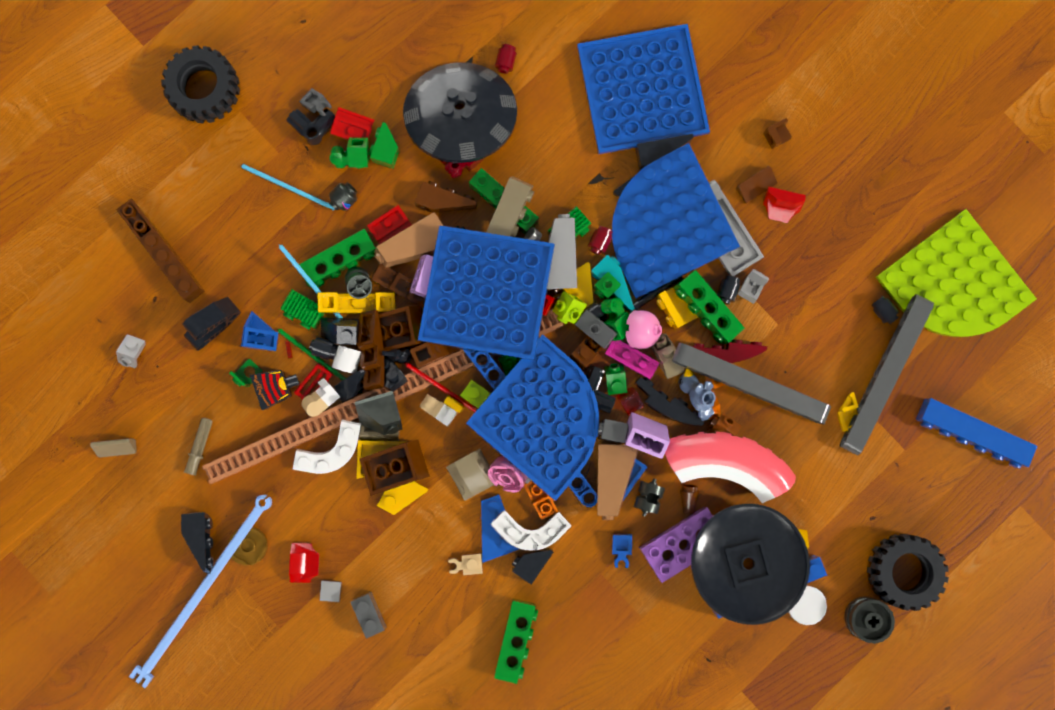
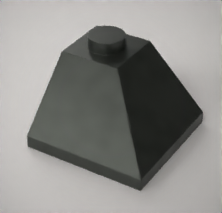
M393 391L355 402L359 422L362 426L382 435L395 434L403 430Z

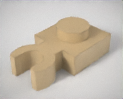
M481 553L462 555V561L455 558L448 560L449 563L457 565L456 569L449 570L450 574H455L459 570H463V575L483 574Z

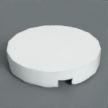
M807 585L799 602L789 611L791 617L804 625H813L821 621L827 609L823 593L817 588Z

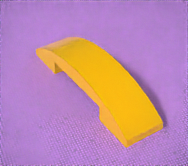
M317 293L318 312L356 314L373 309L378 310V313L395 310V293L369 294L363 299H355L349 294Z

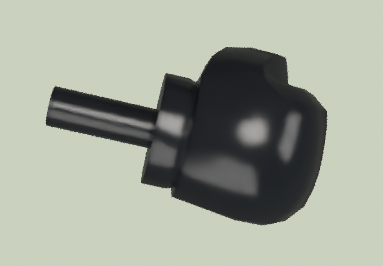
M410 348L382 351L383 356H388L389 360L400 364L407 363L412 358Z

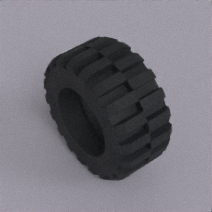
M199 45L192 46L193 49L191 50L186 47L182 49V53L178 54L176 52L173 55L174 59L172 61L168 60L166 63L168 66L167 70H163L162 76L165 79L161 80V85L165 89L163 90L165 98L182 117L184 116L189 121L193 122L195 120L197 123H204V120H207L208 123L215 122L214 118H224L223 114L226 111L230 113L232 111L231 105H236L238 101L235 95L240 94V88L238 87L240 82L235 69L226 57L222 56L217 50L212 51L207 46H203V49H201ZM204 70L214 72L217 76V84L209 96L202 99H190L187 97L186 84L193 74Z
M900 534L891 535L889 539L880 541V547H874L872 551L875 554L874 556H869L868 559L871 562V567H867V573L871 574L868 581L869 584L874 586L872 590L880 596L882 601L902 610L909 611L911 609L919 611L921 607H930L931 601L937 602L940 599L939 593L944 594L946 588L943 585L944 582L948 583L949 577L945 576V572H948L949 569L948 565L943 563L946 560L944 554L938 553L940 549L936 545L931 544V541L920 536ZM909 553L917 556L920 560L922 576L915 587L909 590H902L894 583L892 570L896 560L900 556Z

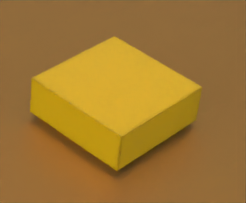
M450 396L444 400L446 405L458 413H461L465 407Z

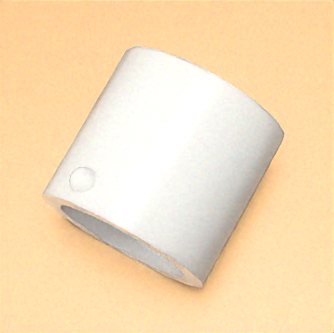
M338 345L332 368L352 374L356 373L361 359V351Z

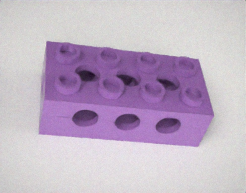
M702 507L694 514H691L639 547L660 582L663 583L691 565V554L696 539V531L701 529L712 517L707 507ZM686 539V548L680 549V541ZM665 550H670V558L666 560L663 559V552Z

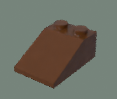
M406 306L379 314L384 351L413 348L426 343L418 340L423 315L421 306Z
M419 440L405 442L359 459L370 496L430 477Z

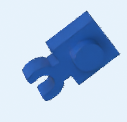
M612 534V554H618L614 559L615 568H618L620 560L625 561V568L629 567V560L626 555H632V534Z

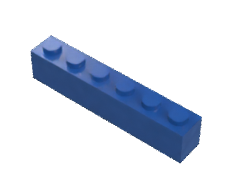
M932 398L924 399L916 418L917 421L921 422V426L928 429L933 427L939 430V434L946 437L951 435L957 438L956 441L961 444L967 445L969 443L974 446V450L985 453V451L992 454V458L1003 461V459L1009 461V465L1017 469L1030 466L1038 447Z

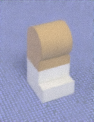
M324 378L318 382L320 387L312 395H308L302 400V407L309 416H318L340 398L338 393Z
M429 394L426 395L419 406L447 427H449L458 413Z

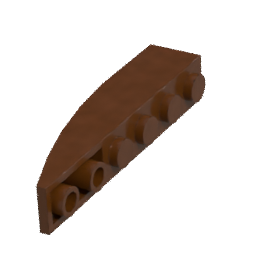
M132 198L116 209L183 300L191 303L205 292L174 249Z

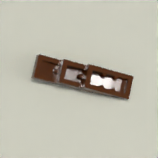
M383 264L377 266L371 277L372 281L424 309L426 298L410 293L413 280L389 267L385 268Z
M373 309L360 313L357 347L361 349L360 368L365 370L363 388L367 391L384 387L382 331L378 310Z

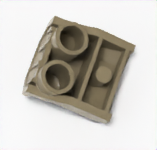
M481 449L446 467L464 501L494 485L488 477L490 465Z

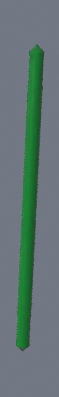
M278 329V333L340 380L346 379V377L321 358L311 355V351L282 329Z

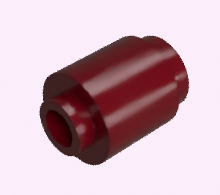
M502 44L501 48H499L495 62V68L498 69L499 73L508 74V72L513 71L517 52H515L516 47Z
M599 226L598 229H595L588 243L589 251L596 255L605 254L613 232L604 226Z

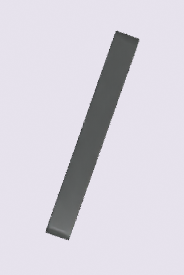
M918 294L911 298L858 405V415L856 414L852 417L849 424L851 428L845 431L840 442L841 448L857 456L863 451L933 309L934 302Z
M678 343L672 362L819 424L825 425L831 406L683 343Z

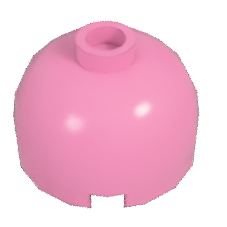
M635 310L627 319L626 324L629 325V331H626V338L630 347L637 349L649 348L657 342L662 333V327L654 314L649 311Z
M502 455L493 461L488 470V477L491 482L496 486L500 484L503 486L502 490L507 492H519L527 479L520 470Z

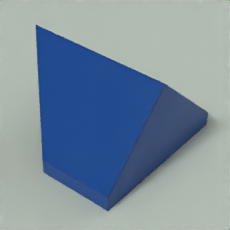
M251 311L243 326L241 346L248 349L276 351L278 332H275Z

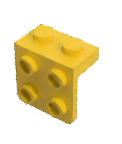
M674 288L660 293L656 297L658 299L656 302L659 308L664 310L669 326L676 330L698 318V316L688 309V304L676 295ZM693 290L692 295L694 298L697 299L698 293L697 291Z

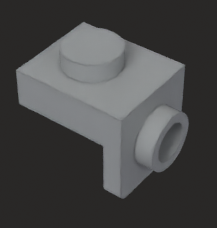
M752 269L745 278L738 295L754 304L769 278L761 272Z
M127 334L116 351L118 362L125 367L136 368L137 358L146 345L145 340Z

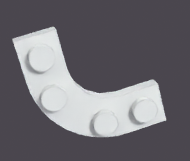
M342 420L338 441L329 451L316 453L297 449L293 469L323 474L333 472L344 466L350 460L357 447L361 423Z
M505 510L490 523L507 543L522 550L544 549L555 543L571 527V524L559 512L555 513L537 530L522 528Z

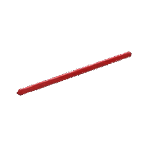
M406 363L407 368L474 413L476 412V407L410 363Z

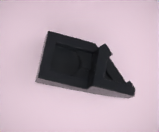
M363 369L334 386L342 403L351 400L358 395L359 391L364 390L361 383V376L365 373Z

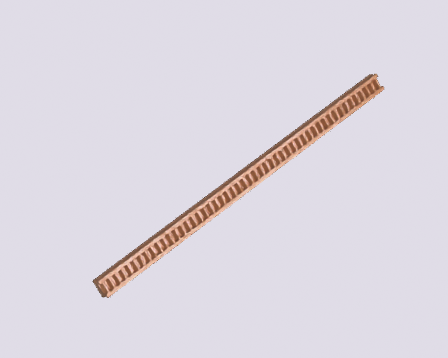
M549 310L546 316H542L539 337L542 334L545 335L563 327V323L557 319L558 315L552 310ZM462 349L419 370L435 381L441 382L475 365ZM488 353L491 356V358H494L499 355ZM483 354L478 355L476 358L478 364L487 361V357ZM415 372L404 375L408 382L393 392L395 401L432 386V384ZM384 388L371 390L328 409L318 416L308 418L203 465V470L206 471L209 478V484L216 483L340 427L342 420L354 421L358 419L355 406L356 401L390 391Z

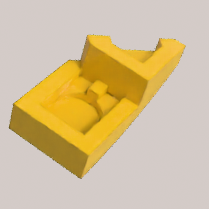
M854 392L849 393L837 413L842 432L848 431V428H851L849 424L852 417L856 414L858 415L857 408L859 407Z

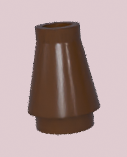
M682 485L680 494L683 513H695L699 494L698 486Z

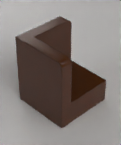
M787 118L768 127L763 133L772 149L792 138L786 127Z

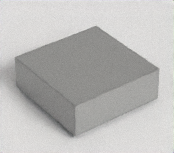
M322 580L320 601L340 602L342 582Z

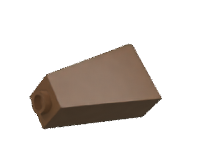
M433 212L378 245L375 250L376 260L379 264L383 263L385 268L420 259L421 256L426 254L434 255L439 225L443 226V224Z
M598 445L597 515L602 516V520H614V517H618L638 449L627 445Z

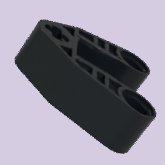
M229 297L215 301L183 322L182 325L187 330L184 337L196 351H199L223 332L240 315L241 311Z

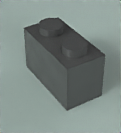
M607 419L602 420V423H599L598 429L599 439L625 443L628 424Z
M372 592L366 593L350 602L366 639L387 628Z

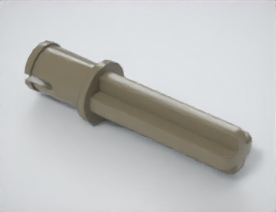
M201 419L191 453H188L189 459L184 470L187 474H197L213 423L211 419Z

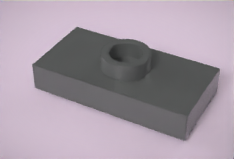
M587 309L575 324L604 349L608 347L618 334Z

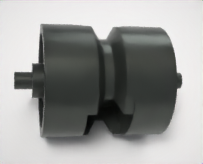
M353 267L346 272L344 280L349 295L355 299L367 297L372 291V283L368 272L361 267Z
M653 478L650 483L644 481L640 483L638 489L640 496H636L633 507L642 509V516L646 517V514L649 512L658 514L661 505L659 499L663 498L665 488L657 486V479Z

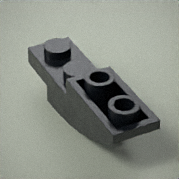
M640 377L635 382V385L648 396L644 403L660 415L687 425L702 426L704 424L699 418L698 412L695 410L693 412L687 408L688 404L679 397L677 399L674 397L669 402L667 400L669 397L661 390L657 392L653 388L654 384L646 377L645 379Z

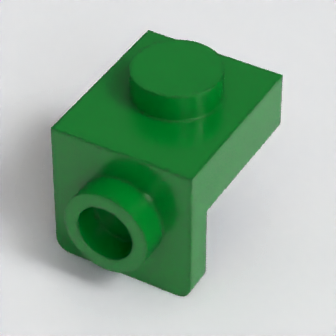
M607 272L594 285V293L601 300L603 298L606 300L613 295L621 284Z
M613 363L609 366H604L608 395L627 393L626 374L623 364Z

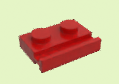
M338 107L329 134L349 140V137L368 138L369 140L375 120Z
M399 205L367 225L379 245L412 226Z

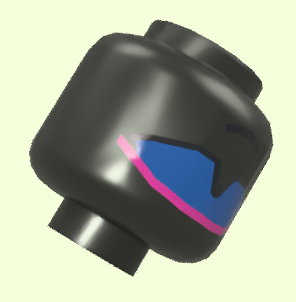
M348 182L339 183L329 193L330 204L336 210L346 211L357 201L356 194L358 192Z

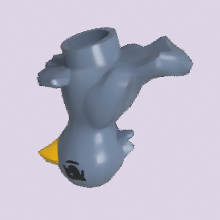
M686 369L685 373L679 377V387L684 393L690 395V401L698 411L699 418L702 421H706L714 414L712 406H714L716 397L714 392L711 391L714 385L711 381H706L704 385L699 383L690 369Z

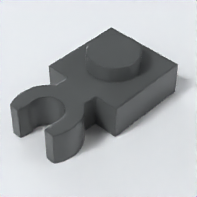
M313 88L299 101L303 107L313 113L318 111L321 116L326 115L323 111L324 108H332L328 100Z

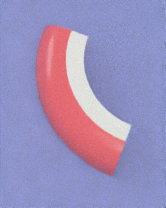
M698 432V434L686 436L684 434L670 439L665 452L670 466L681 483L703 477L728 479L749 489L761 503L787 492L793 486L796 479L791 468L782 458L780 459L773 454L772 450L758 445L756 441L749 438L732 436L731 433L716 432V434H704V432Z

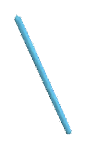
M245 164L241 165L243 169L335 210L331 204Z
M279 245V249L316 293H322L285 247ZM333 313L336 318H343L339 313Z

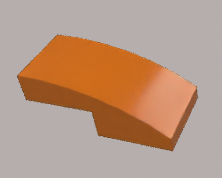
M532 481L528 484L525 482L524 487L541 520L558 512L551 497Z

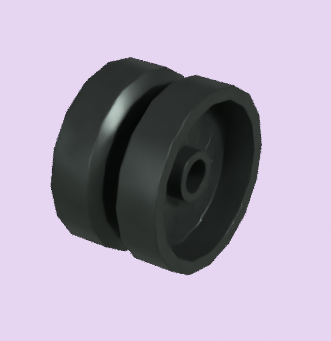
M865 596L859 597L850 602L845 610L844 620L847 629L852 635L867 643L883 642L890 637L894 630L895 619L893 612L888 605L879 600Z

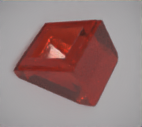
M633 387L628 388L627 393L617 395L620 404L628 416L631 412L634 413L644 407L638 392Z

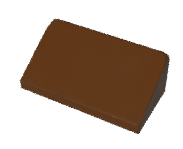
M767 166L739 184L736 190L747 204L767 191L768 187H773L778 183L771 167Z

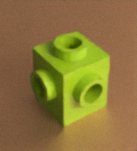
M563 291L552 311L558 315L557 319L565 324L568 322L576 324L587 304L578 297Z

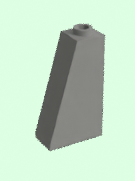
M560 214L558 218L553 220L548 243L555 244L547 289L577 288L575 218H570V214Z

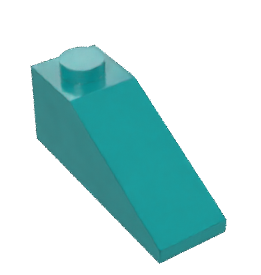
M606 255L591 270V275L599 281L609 272L621 284L612 296L620 298L623 301V307L631 313L635 308L623 272L619 267L620 263L615 257L612 256L610 258Z

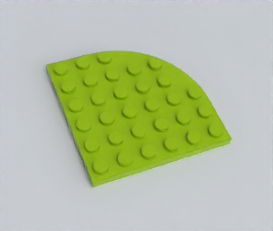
M967 209L963 210L876 276V279L903 313L915 294L934 302L933 309L924 327L928 331L949 337H970L990 332L1008 322L1037 299Z

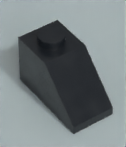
M321 317V337L336 344L357 345L359 319Z
M544 549L523 553L521 557L517 555L511 564L514 566L512 572L532 585L554 553L553 550Z

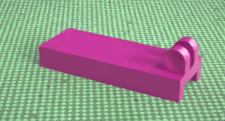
M621 340L612 341L605 355L649 380L653 377L660 364L658 361L630 347Z

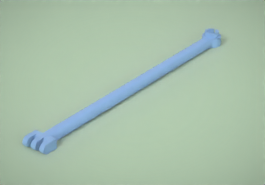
M264 494L256 498L255 507L213 565V568H211V574L206 575L143 667L138 665L129 676L131 679L139 674L135 681L139 684L143 678L146 679L142 684L143 688L149 685L154 677L150 672L262 512L271 507V497L265 499L267 495ZM261 499H265V506L260 505Z

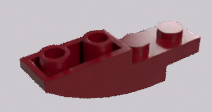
M732 340L726 344L725 350L723 346L712 345V348H705L704 344L693 343L691 347L733 364L765 352L768 346H762V342L743 344V340Z

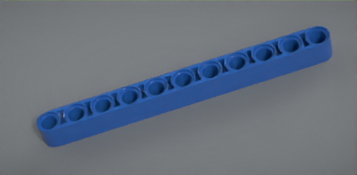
M462 348L494 390L506 377L487 352ZM483 354L487 357L485 365H479L476 362L478 355ZM490 370L498 371L499 378L496 381L489 379L488 373ZM579 472L576 477L581 479V485L573 487L571 482L568 487L584 506L593 507L598 502V495ZM586 493L593 494V500L589 503L584 502V495Z

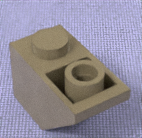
M666 333L660 335L657 342L651 348L657 361L660 363L661 370L666 378L669 379L685 372L684 367L672 362L676 348Z

